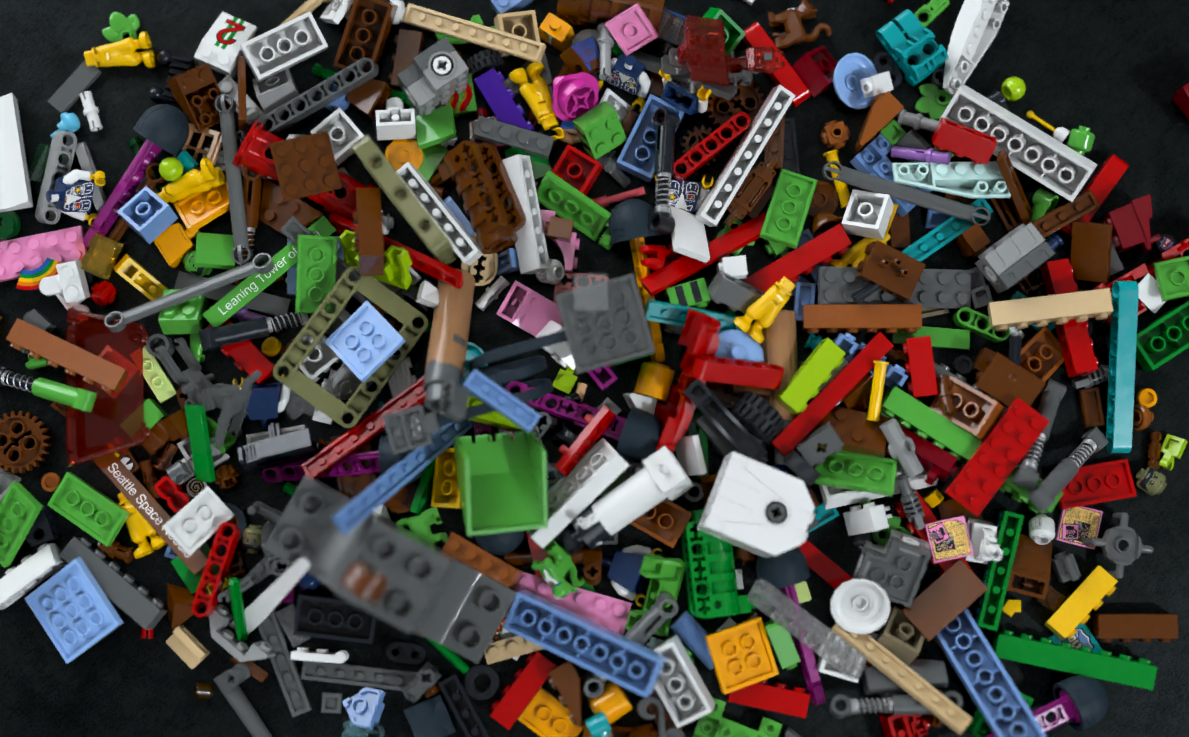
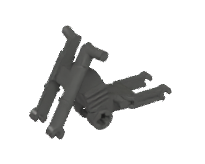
M183 337L174 339V342L179 343L175 348L189 367L185 371H180L165 346L161 345L155 348L156 351L160 352L157 358L161 361L173 381L182 386L181 390L184 394H188V399L185 400L184 406L188 404L204 405L205 411L214 408L222 409L217 421L218 425L215 435L210 439V444L216 442L215 447L217 449L223 446L229 426L228 432L230 434L234 432V438L241 436L243 433L241 426L246 417L252 385L261 377V372L256 370L248 378H245L241 389H239L236 383L232 386L223 382L213 385L211 381L215 379V376L212 373L205 376L201 372L202 366L187 346L186 340Z
M255 501L248 508V513L252 515L257 512L268 520L261 530V547L265 557L247 575L239 580L241 592L259 583L270 574L280 577L293 565L263 549L283 512L276 508H271L261 501ZM286 563L287 566L284 569L283 567L279 568L278 565ZM229 587L224 588L218 595V602H221L225 596L227 602L231 600Z

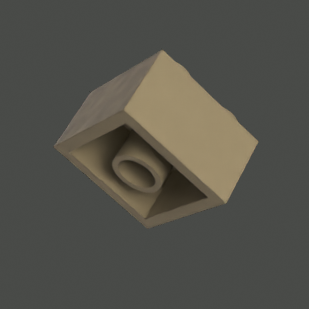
M894 605L886 623L880 627L876 641L903 663L909 665L919 655L925 637L903 615L902 609Z

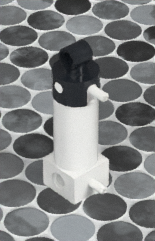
M666 446L643 460L642 462L645 465L643 469L594 503L589 504L572 520L575 528H568L558 535L557 539L567 555L578 552L584 546V543L594 550L666 498L674 501L694 487V484L674 454Z

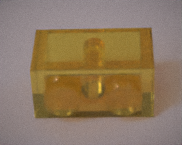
M96 233L89 242L90 248L81 260L82 266L80 269L100 278L109 279L124 244Z

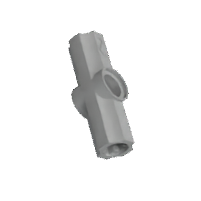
M893 418L883 423L880 428L889 443L888 450L891 457L896 460L898 459L907 477L912 478L922 473L924 469L914 453L915 444L912 439L904 435L896 419Z

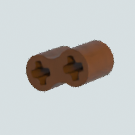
M165 418L157 422L138 441L151 457L159 453L167 442L169 443L172 440L161 423Z

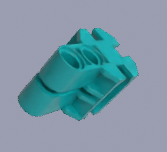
M906 9L876 31L877 38L891 54L898 68H901L904 72V79L912 86H915L944 65V61L949 58L942 44L938 46L934 38L936 36L933 32L924 28L909 9ZM923 49H929L931 54H925ZM908 60H914L916 65H910Z

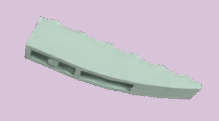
M997 161L988 162V164L950 162L949 165L934 162L892 163L893 179L896 183L967 198L1011 197Z

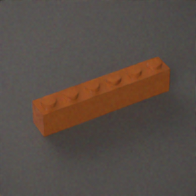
M922 304L803 305L802 331H807L808 334H817L821 330H826L827 334H836L838 330H846L849 334L858 333V330H866L867 334L878 333L877 330H885V333L888 334L897 333V330H905V333L911 334L917 333V330L922 328Z
M18 318L6 338L11 343L10 346L18 351H21L23 348L29 351V356L38 360L42 357L47 360L46 363L54 368H57L59 365L65 368V373L74 377L78 374L83 377L82 381L93 385L95 382L101 385V390L110 394L112 391L119 392L129 373L118 365Z

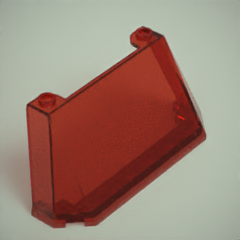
M73 308L68 309L66 320L70 322V326L65 331V341L118 365L129 373L119 392L112 391L111 394L101 390V385L95 382L93 385L82 381L83 377L78 374L74 377L65 373V385L97 393L92 412L65 405L66 455H69L67 467H73L142 445L146 442V439H149L150 430L144 422L143 347L144 343L148 340V331H145V325L132 322L127 324L122 331L113 333L109 331L104 323L106 316ZM115 319L111 325L118 324L120 319Z

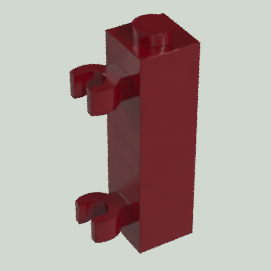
M900 426L904 435L910 437L914 442V453L923 469L928 472L927 479L925 480L926 483L932 486L937 478L945 482L949 476L953 477L958 469L956 466L957 457ZM886 440L885 448L887 450L885 451V453L887 454L884 456V458L893 459L888 450L889 443Z

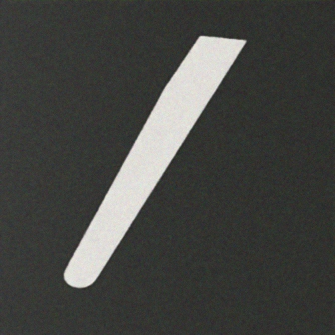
M300 558L244 610L248 635L266 619L309 569L310 562L306 558ZM233 620V621L229 624V626H231L232 628L235 629L234 620Z

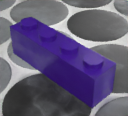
M492 68L474 79L475 84L498 121L530 131L535 130L529 120L525 121L522 116L525 112L521 105H516L512 98L515 96L510 87L506 88L503 81L505 79L500 71L496 72Z

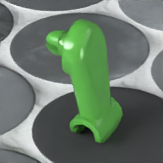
M190 334V350L199 363L204 362L205 355L202 354L203 348L199 334Z
M27 354L29 360L25 364L27 369L34 370L48 366L46 359L40 357L38 360Z

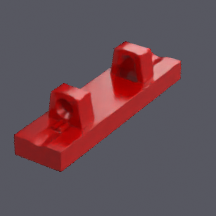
M605 405L595 417L588 413L583 419L587 422V427L569 448L564 444L559 448L563 456L554 467L565 477H568L616 418V415Z

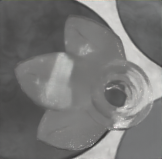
M291 390L290 398L286 405V413L289 419L293 421L302 413L312 417L315 407Z

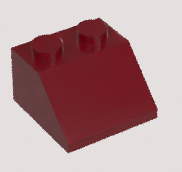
M821 46L804 54L792 68L808 88L810 94L816 97L834 85L833 75L837 62L826 48Z

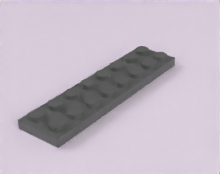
M818 267V305L857 304L853 301L851 294L867 284V282L856 277L858 273L856 271L857 267ZM924 269L910 300L902 301L879 289L858 304H922V308L961 309L967 307L971 309V270Z

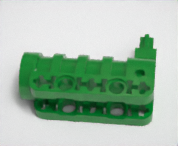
M704 509L689 511L692 513V516L684 528L685 533L683 530L680 535L682 560L687 563L684 571L687 607L690 615L698 618H714L751 613V609L766 608L767 600L765 596L749 597L746 594L738 595L732 544L697 530ZM693 545L696 548L695 554H693L691 550ZM697 585L700 586L699 593L696 592Z

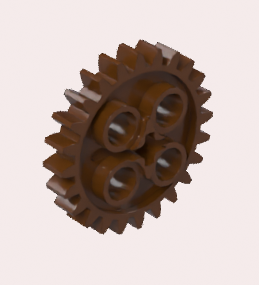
M723 81L725 83L733 85V82ZM754 81L748 86H741L740 83H737V97H733L731 100L722 99L710 94L708 97L709 108H707L705 113L711 114L707 118V120L713 119L714 122L711 126L717 125L719 128L739 112L747 113L751 124L765 101L760 99L764 93L758 94L757 92L760 87L754 88ZM745 101L750 102L752 104V108H747L745 106ZM734 104L738 105L737 109L733 108ZM719 105H724L726 112L720 111ZM742 120V123H737V125L742 127L745 126L746 123L744 120Z
M21 410L18 414L16 411H11V416L8 413H3L4 419L0 418V468L4 467V472L11 470L13 474H17L18 470L20 473H25V468L28 471H33L32 465L39 467L38 460L45 461L42 455L49 454L45 450V447L51 446V444L46 443V440L50 439L51 436L45 435L49 429L42 428L45 422H38L39 417H32L30 412H27L25 415V412ZM21 423L23 430L21 433H18L17 426ZM6 436L7 443L3 446L1 440ZM33 438L35 445L33 448H30L29 441ZM18 451L19 459L15 461L13 455Z

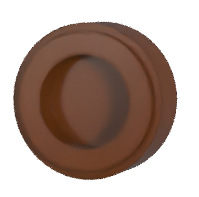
M46 473L41 479V486L45 491L55 492L62 481V477L57 473Z

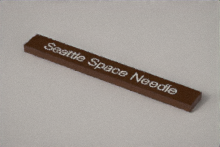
M109 447L92 459L195 576L205 568L208 558L199 548L189 556L162 526L171 517Z

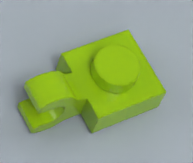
M567 367L566 371L560 369L552 384L553 387L570 394L578 378L573 375L575 368Z
M1167 434L1161 446V453L1164 456L1159 465L1163 469L1171 471L1174 466V458H1181L1188 441Z

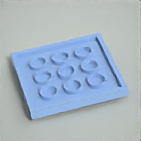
M81 557L75 558L24 598L66 664L75 660L123 624L118 613Z

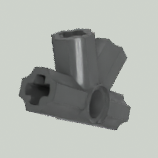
M427 662L416 673V677L403 689L404 696L409 701L415 703L442 676L439 673V667Z

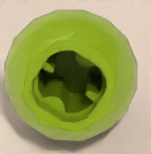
M1018 77L1007 78L1001 87L1002 94L1011 101L1021 99L1025 94L1026 85Z
M167 157L159 165V173L167 181H176L183 174L184 167L177 158Z

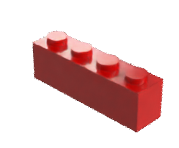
M228 319L219 327L231 325L234 323L230 319ZM209 324L205 329L212 328L213 326ZM251 340L220 348L227 357L231 355L236 360L233 363L241 371L244 369L249 374L247 378L256 370L261 372V377L253 384H264L273 376L275 365Z
M539 650L536 653L531 652L525 660L528 663L524 669L520 667L514 675L515 682L512 685L508 683L502 691V694H504L503 698L500 701L496 699L490 707V710H492L490 716L508 730L549 677V672L557 666L554 661Z
M768 680L759 681L727 694V701L802 718H806L810 694L806 692L805 688L794 686V689L786 688V684L775 682V685L767 684Z

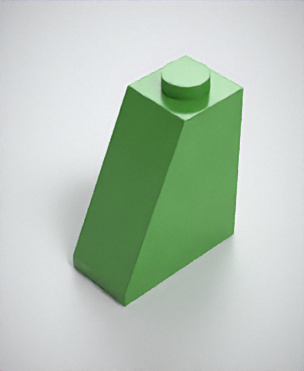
M778 616L764 622L766 634L782 669L786 668V670L797 667V663L801 660L784 619Z

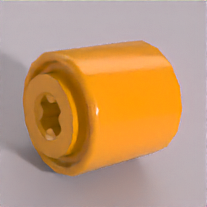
M643 362L633 393L654 398L657 401L667 402L675 371L660 363Z
M610 681L603 686L601 695L594 698L588 696L593 713L596 715L603 711L609 723L612 724L634 707L622 687Z

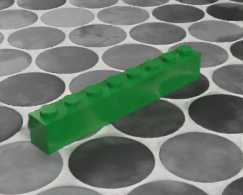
M1002 629V632H995L992 650L997 658L1153 690L1157 666L1151 664V660L1139 658V661L1132 660V656L1120 654L1119 657L1112 656V652L1100 650L1099 653L1093 652L1092 648L1081 645L1080 649L1072 647L1073 644L1061 641L1060 645L1054 644L1052 639L1041 637V640L1033 639V635L1025 633L1017 636L1013 635V631Z

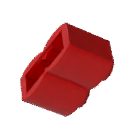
M164 476L154 485L157 494L167 500L169 507L175 513H178L193 499L192 496L183 491L181 484L174 483L169 476Z

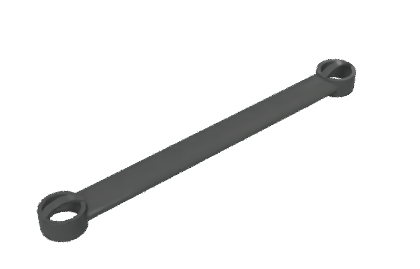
M222 94L216 98L215 108L219 111L231 214L234 241L232 259L236 263L243 265L251 262L254 254L251 248H249L241 170L232 164L238 152L234 117L236 101L231 96ZM224 99L231 100V106L228 110L225 107ZM243 248L248 250V257L245 261L242 257Z
M837 161L826 163L822 169L824 178L829 181L837 180L872 192L887 194L901 201L969 221L972 225L976 224L973 216L985 219L979 226H984L990 221V212L985 207L976 208L842 166ZM834 164L839 168V170L832 167H828V165ZM826 171H831L839 175L836 178H830L826 174ZM982 210L986 215L976 213L975 211Z
M260 253L254 257L253 261L125 312H111L105 317L104 323L109 331L113 333L120 332L129 323L255 273L267 274L274 268V262L269 254ZM269 260L265 266L258 267L260 262ZM121 318L118 324L111 325L115 319Z

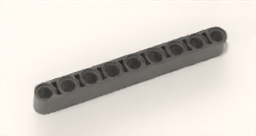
M362 58L257 119V121L264 124L263 128L267 130V124L272 121L273 126L267 131L277 135L375 78L379 73V67L373 60ZM367 64L372 65L371 70L369 72H365V67ZM354 73V80L352 82H349V75ZM338 83V89L332 92V86ZM321 92L322 98L316 101V95ZM305 102V108L300 111V104ZM289 112L288 119L283 120L284 113ZM254 122L247 125V131L239 130L236 132L237 141H240V146Z

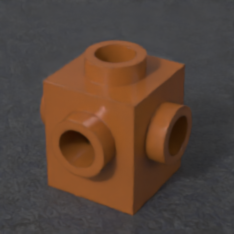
M837 120L828 122L821 132V140L826 145L827 150L831 148L836 150L844 147L849 140L848 137H850L849 129L847 126H844L843 121L838 123Z

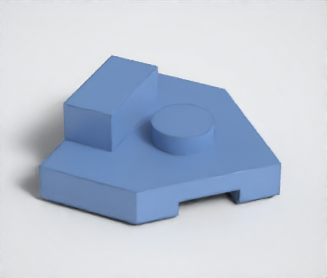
M365 687L356 695L342 701L352 725L372 730L374 723H379L385 706L382 703L385 696L384 691Z

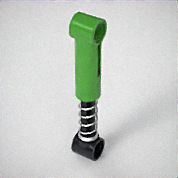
M0 365V386L5 387L9 385L10 387L33 393L36 397L92 412L97 393L42 377L34 380L33 377L21 376L20 373L14 374L10 370L11 368Z

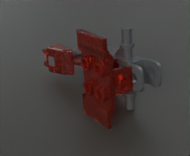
M690 15L685 16V41L678 48H671L668 55H664L661 58L662 71L665 74L689 76L687 84L689 85L691 96H695L698 93L697 84L699 82L729 86L730 81L733 82L734 87L737 86V83H740L741 86H748L753 80V73L773 74L777 69L785 66V62L778 60V58L784 55V52L774 49L772 46L746 49V56L735 58L734 51L730 52L731 57L728 56L725 47L724 22Z

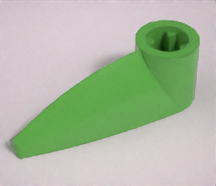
M1042 188L1038 189L1032 200L1034 205L1031 222L1056 209L1059 196Z

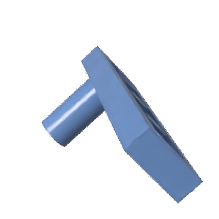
M474 369L463 384L469 390L470 397L479 398L528 434L541 417L537 412L476 369Z

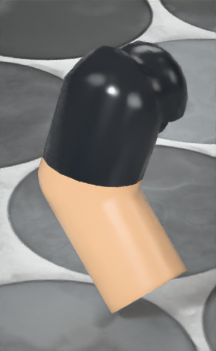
M578 382L576 392L565 395L563 398L581 403L584 399L587 384Z

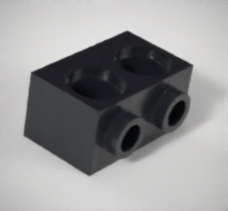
M47 501L39 502L43 507L26 536V540L31 544V547L40 546L60 538ZM40 529L44 531V537L42 539L38 537V531Z

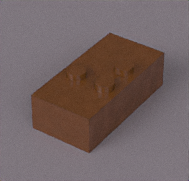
M354 0L333 65L345 69L362 58H369L379 65L398 5L385 0ZM371 64L366 65L365 72L371 70Z
M380 187L356 188V213H353V223L357 225V230H354V251L359 253L360 277L384 276V242Z
M835 406L806 436L830 421L843 439V451L883 457L887 439L880 426L890 420V418L880 416V421L867 420L868 413ZM818 443V447H825V444Z

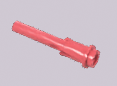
M640 187L607 197L604 195L591 200L605 208L609 207V204L643 195L645 190L644 187Z

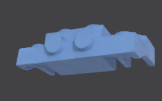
M880 134L857 154L850 163L858 171L894 182L892 162L886 157L891 151L892 145ZM906 185V186H909V187H912V188H915V189H919V190H922V191H925V192H928V193H930V192L932 191V190H929V189H924V188H920V187H915V186ZM891 197L893 203L899 204L896 212L902 218L916 206Z
M847 332L845 335L839 333L837 338L832 340L846 353L843 357L849 362L866 345L862 341L859 344L854 342L856 338ZM883 356L880 361L886 362L887 358ZM890 364L887 365L884 384L890 388L894 386L902 387L908 378L904 374L906 370L897 364L894 367ZM874 367L869 371L871 374H874Z

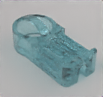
M349 720L343 723V728L345 729L342 732V737H368L367 733L379 734V737H383L384 728L380 723H374V726L379 728V730H368L355 727L351 721L349 723Z

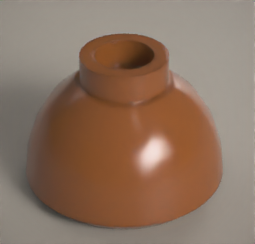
M1134 404L1133 430H1144L1153 421L1154 414L1146 406Z

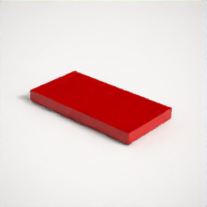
M1128 459L1079 467L1078 474L1062 490L1063 495L1059 499L1058 505L1060 510L1136 497L1137 494Z

